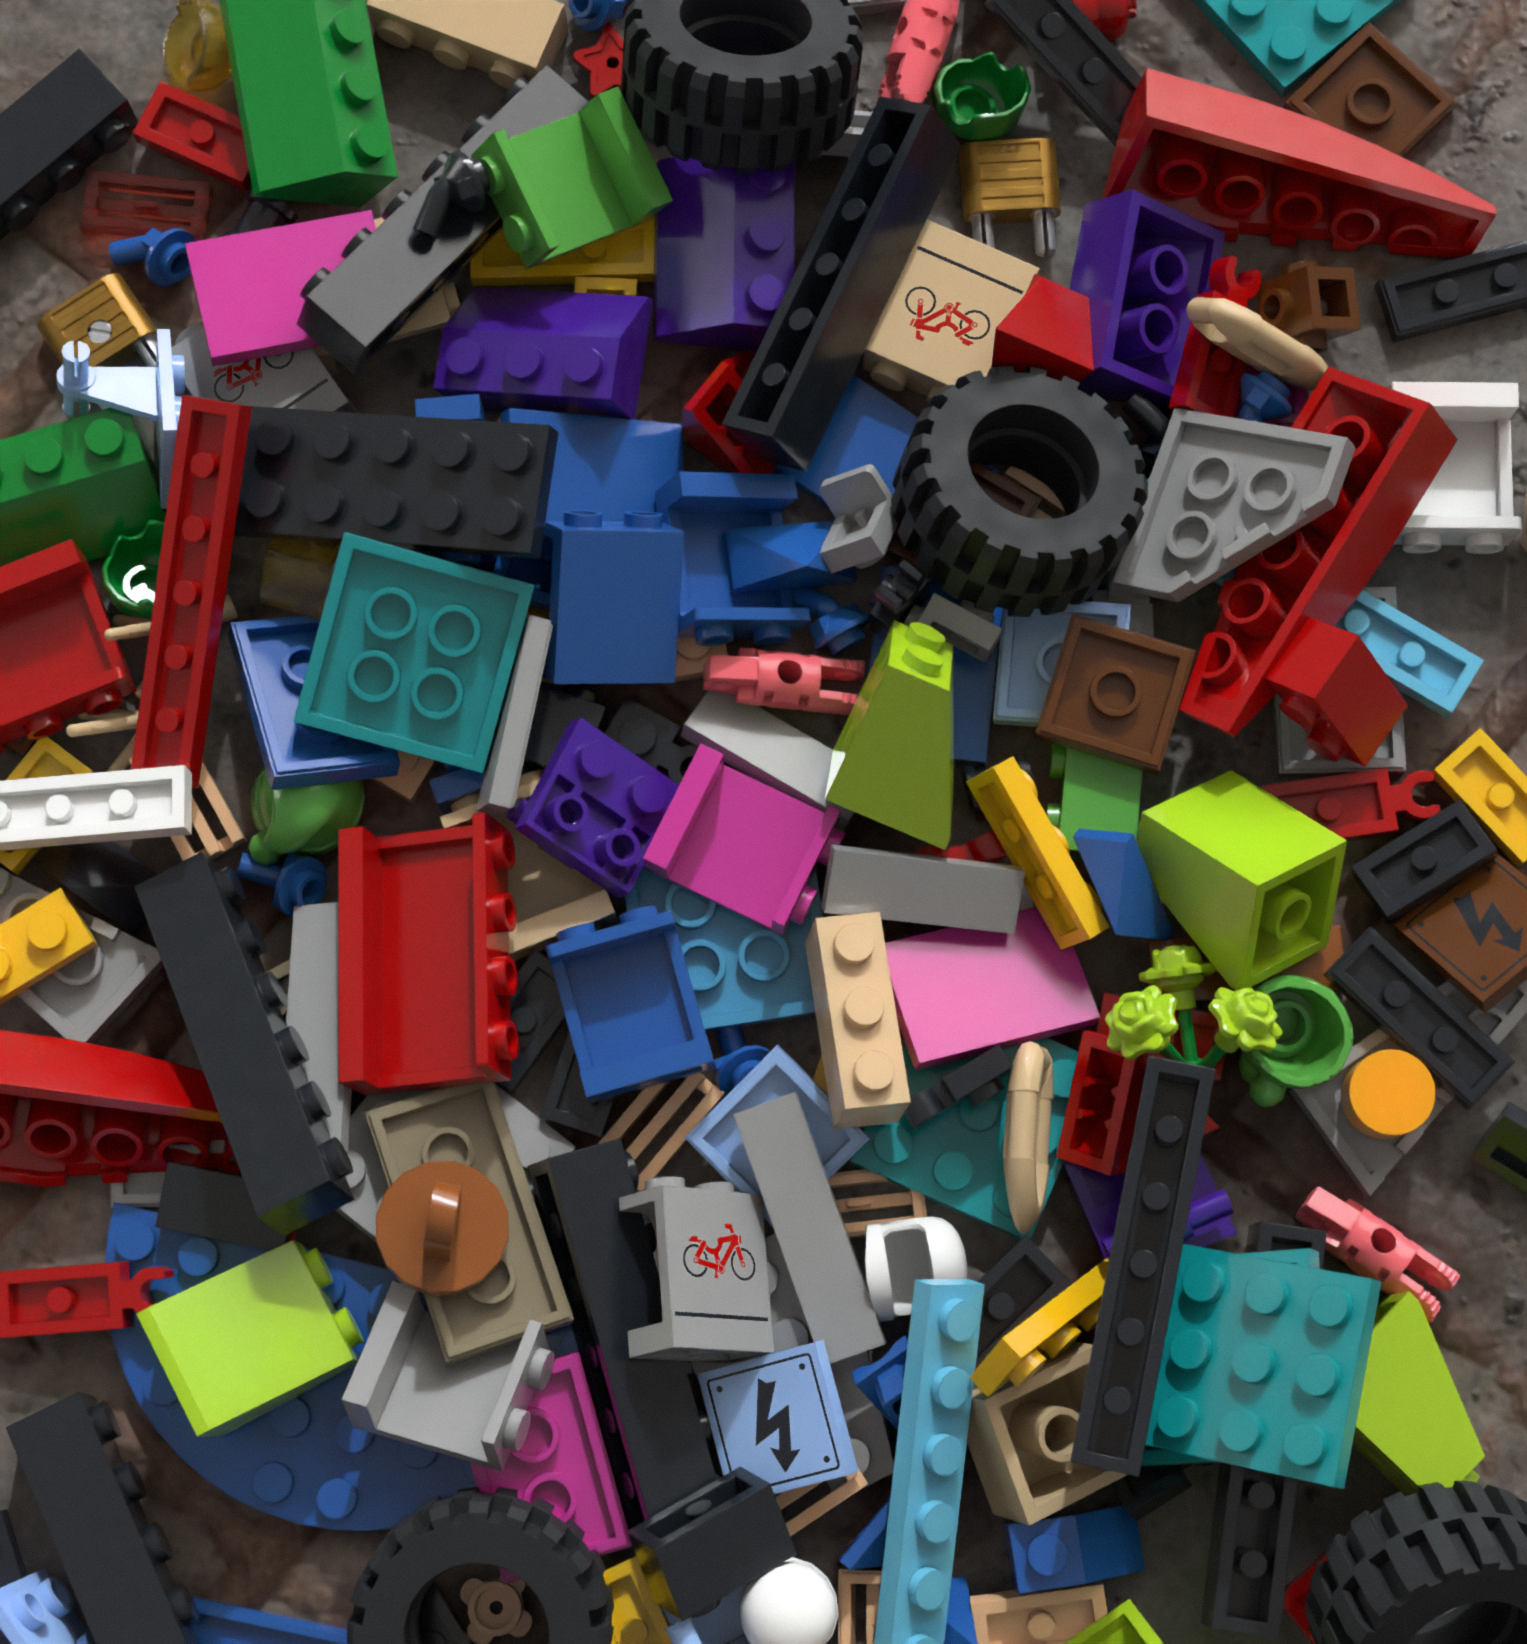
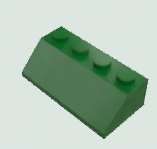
M219 0L254 197L361 208L398 178L365 0Z
M107 408L0 440V567L70 539L83 552L88 564L91 565L104 561L110 556V551L119 535L126 537L138 535L144 531L149 520L165 522L166 509H161L159 478L144 426L136 415Z

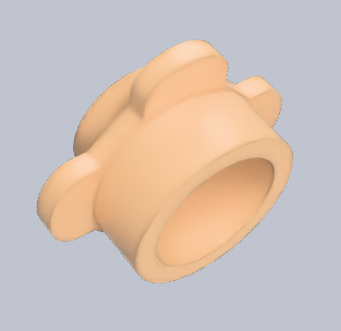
M500 1576L499 1579L486 1582L478 1578H472L464 1583L461 1588L460 1597L468 1605V1616L471 1623L467 1628V1634L474 1643L488 1644L493 1637L508 1633L514 1637H522L528 1633L533 1619L531 1614L524 1608L522 1592L526 1586L525 1581L518 1580L503 1585ZM494 1601H499L503 1606V1610L499 1614H494L490 1610V1605Z

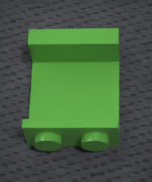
M619 87L597 94L578 113L514 137L508 138L504 129L493 132L471 154L472 158H476L481 163L487 174L490 186L488 195L491 196L503 221L505 239L511 249L519 254L526 270L648 222L673 201Z

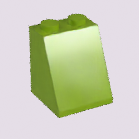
M894 620L833 749L825 800L945 850L951 836L954 794L953 644L946 642L944 635L929 625L912 622L908 626Z
M1232 770L1142 812L1138 826L1137 844L1159 898L1231 988L1234 990L1250 988L1328 947L1347 840Z
M292 1240L136 1314L197 1437L221 1438L357 1364L360 1356L355 1346L364 1342L363 1336L346 1306L336 1311L325 1287L333 1284L334 1280L317 1248L306 1252L303 1244Z
M1409 1291L1386 1295L1378 1301L1352 1443L1405 1496L1419 1492V1485L1434 1482L1442 1484L1444 1488L1453 1487L1455 1480L1476 1483L1480 1476L1473 1469L1485 1457L1421 1304Z

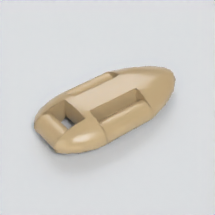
M1196 297L1187 305V317L1195 328L1212 343L1259 372H1267L1280 381L1314 391L1328 368L1323 358L1308 345L1301 344L1263 320L1259 314L1225 298Z
M1032 1041L1023 1043L1018 1048L1012 1063L1013 1067L1007 1087L1003 1150L1005 1184L1009 1208L1015 1227L1022 1235H1025L1032 1229L1042 1212L1050 1168L1048 1156L1052 1100H1054L1052 1058L1047 1049Z

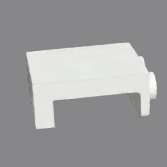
M1392 382L1389 386L1390 389L1431 403L1458 439L1394 545H1403V551L1418 554L1438 551L1441 549V545H1465L1466 552L1473 554H1491L1502 551L1504 546H1509L1522 531L1521 517L1514 516L1510 421L1513 414L1519 408L1518 383Z

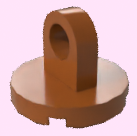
M456 1161L426 1162L404 1172L385 1191L376 1214V1243L387 1268L404 1286L429 1296L458 1295L481 1283L499 1266L509 1240L508 1210L498 1188L479 1170Z

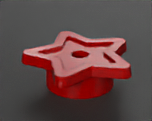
M609 24L603 28L597 45L577 50L572 57L577 65L590 74L589 95L592 99L597 94L615 87H619L621 91L624 41L615 28ZM615 59L619 64L615 68H610L607 65L608 61Z

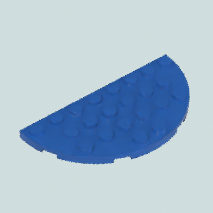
M114 1202L107 1235L105 1263L129 1261L130 1280H132L137 1272L145 1268L168 1267L173 1269V1278L155 1280L150 1287V1297L157 1304L270 1250L155 1227L158 1213ZM320 1252L334 1280V1283L325 1287L336 1311L346 1306L363 1336L364 1342L355 1346L360 1356L392 1281L401 1282L389 1269ZM419 1292L425 1311H428L423 1294ZM132 1308L133 1327L111 1329L112 1339L125 1377L137 1402L156 1431L175 1453L205 1480L234 1499L259 1511L294 1523L332 1530L370 1531L391 1529L405 1516L409 1517L414 1514L421 1504L439 1495L444 1500L455 1496L458 1489L477 1487L469 1461L360 1430L352 1426L341 1399L356 1365L221 1438L197 1437L136 1315L137 1312ZM571 1324L545 1333L549 1349L554 1352V1357L578 1350Z

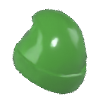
M263 767L254 782L250 799L251 814L255 827L258 830V833L252 836L248 846L252 859L257 863L267 866L278 862L283 853L319 856L338 848V829L358 827L363 816L365 791L362 780L271 790L266 769Z
M1297 975L1275 976L1253 988L1256 992H1262L1270 996L1273 1001L1274 1011L1278 1015L1275 1022L1283 1032L1281 1037L1275 1040L1277 1045L1272 1052L1260 1049H1253L1247 1052L1241 1049L1238 1060L1242 1080L1250 1086V1097L1261 1107L1276 1106L1284 1099L1286 1088L1304 1089L1317 1087L1336 1077L1342 1071L1350 1054L1354 1035L1347 1011L1335 992L1311 978Z

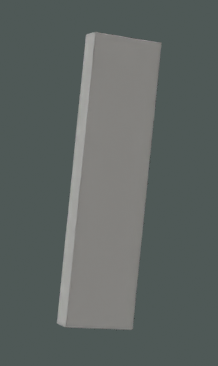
M338 902L302 905L301 907L294 906L286 1025L287 1027L293 1026L304 1042L309 1055V1061L302 1064L308 1082L314 1081L319 1086L329 1105L331 1116L324 1119V1123L330 1138L336 1137L348 1153L352 1089L339 1083Z
M793 1092L733 1114L813 1341L824 1340L830 1364L885 1345L886 1340L871 1302L798 1093Z

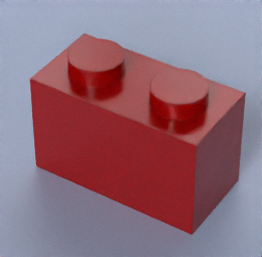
M1311 617L1307 619L1266 677L1268 683L1282 700L1279 705L1280 710L1288 718L1301 725L1308 734L1305 739L1306 744L1318 755L1333 762H1337L1340 757L1366 766L1408 706L1358 635Z

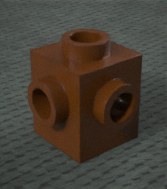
M1316 261L1295 262L1282 266L1281 276L1262 282L1260 285L1258 300L1259 315L1262 319L1301 344L1308 345L1316 353L1328 350L1327 341L1361 330L1354 268L1318 266Z

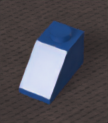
M1123 1504L1049 1515L1030 1526L1016 1521L1003 1522L1013 1590L1015 1589L1019 1594L1086 1584L1145 1570L1138 1524L1128 1514Z

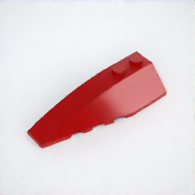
M1149 68L1145 69L1124 113L1102 196L1103 199L1134 189L1225 232L1224 241L1237 242L1238 234L1269 236L1271 245L1295 246L1296 239L1331 241V249L1356 251L1357 246L1376 244L1387 245L1390 254L1455 259L1473 254L1497 215L1496 206L1440 175L1369 141L1321 121L1258 99Z
M1331 367L1326 369L1291 428L1348 437L1356 447L1336 506L1237 566L1232 580H1224L1217 603L1222 608L1214 632L1208 633L1204 637L1179 710L1184 715L1231 737H1235L1277 694L1266 680V677L1307 619L1311 617L1335 626L1394 545L1458 440L1431 403Z
M0 1030V1181L44 1187L66 1186L68 1176L101 1175L102 1184L128 1182L129 1173L165 1172L166 1174L167 1164L170 1161L223 1169L224 1171L241 1174L237 1160L230 1161V1157L234 1155L203 1071L130 1051L65 1038ZM211 1140H225L223 1153H210ZM193 1144L201 1153L192 1154L185 1150L171 1148L169 1145Z

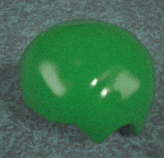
M988 52L973 60L969 58L957 59L943 67L931 97L935 111L954 135L968 141H989L1005 136L1017 126L1027 105L1032 88L1027 71L1022 64H1017L1012 69L1006 68L998 62L993 52Z
M149 520L144 531L132 537L119 535L110 551V556L106 558L102 566V582L105 595L126 616L142 619L152 618L164 521Z

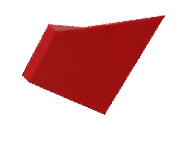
M1034 274L1026 294L995 329L991 368L1013 366L1014 372L1024 373L1026 367H1035L1047 370V377L1061 381L1063 376L1077 382L1083 380L1094 371L1089 298Z
M751 349L723 360L685 405L681 421L683 441L726 473L772 474L776 464L756 459L722 425L756 354V351Z
M1083 1031L1056 1158L1109 1176H1116L1126 1172L1148 1055H1152L1144 1053L1136 1059L1129 1061L1122 1055L1121 1050L1114 1052L1107 1046L1108 1036L1093 1031ZM1208 1114L1203 1135L1220 1128Z

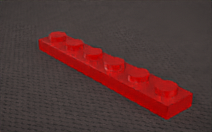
M182 395L131 770L185 765L192 773L193 789L199 788L252 406Z

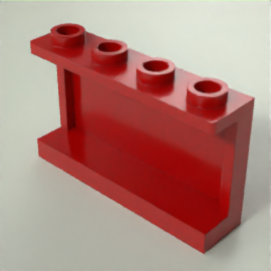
M72 539L0 567V754L4 751V744L25 736L30 740L48 737L64 727L63 721L85 712L89 716L108 713L124 703L123 697L137 692L118 640L107 641L104 638V632L107 629L113 628L86 556Z
M487 812L473 814L472 825L381 837L375 836L363 826L338 829L339 1083L364 1096L512 1080L511 1060H515L518 1056L519 1039L516 1026L510 1020V996L515 995L517 991L518 977L514 960L509 956V932L515 930L517 916L513 897L508 893V869H512L515 864V845L512 835L507 828Z

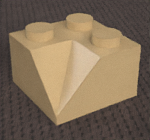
M1074 1341L1054 1360L1045 1352L1042 1355L1047 1359L1046 1362L1019 1388L1009 1380L996 1392L987 1397L975 1384L973 1385L967 1444L994 1515L1030 1526L1128 1475L1070 1462L1092 1344Z

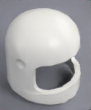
M932 1216L865 1226L866 1281L871 1302L880 1322L894 1320V1317L911 1315L915 1279H967L968 1269L964 1245L959 1233L946 1220Z
M794 1557L746 1584L739 1603L741 1628L750 1644H826L833 1635L839 1616L837 1595L828 1577L812 1563Z

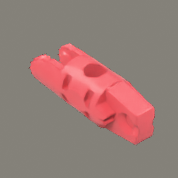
M960 0L906 1L886 57L887 66L880 84L881 89L878 90L879 96L877 99L881 96L925 103V98L928 97L927 92L930 91L933 80L939 74L957 20Z
M739 648L738 656L710 655L707 658L703 667L702 688L703 690L734 694L738 704L762 705L770 708L849 716L858 698L857 694L820 690L821 679L856 681V679H861L865 675V661L810 654L801 655L800 653L766 651L764 649ZM780 677L784 678L788 682V684L784 683L780 679Z
M1321 1187L1315 1188L1308 1195L1295 1216L1307 1228L1327 1231L1325 1250L1336 1259L1346 1263L1347 1267L1360 1276L1381 1281L1380 1290L1387 1295L1407 1291L1419 1300L1428 1323L1433 1322L1441 1308L1440 1302L1430 1292L1425 1291L1424 1287L1403 1273L1404 1270H1409L1420 1279L1427 1281L1429 1285H1433L1442 1291L1452 1290L1460 1278L1457 1271L1413 1240L1403 1236V1233L1380 1217L1378 1218L1373 1215L1370 1210L1350 1198L1344 1202Z

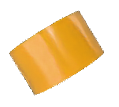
M1381 1050L1362 1059L1349 1070L1341 1088V1103L1349 1122L1361 1133L1377 1139H1392L1417 1129L1427 1120L1435 1102V1085L1429 1070L1418 1058L1401 1050Z

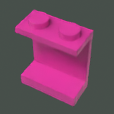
M700 743L643 856L645 870L784 936L791 921L802 925L818 893V890L808 885L819 863L827 867L831 844L842 845L846 833L837 829L841 810L829 805L824 813L724 765V754Z

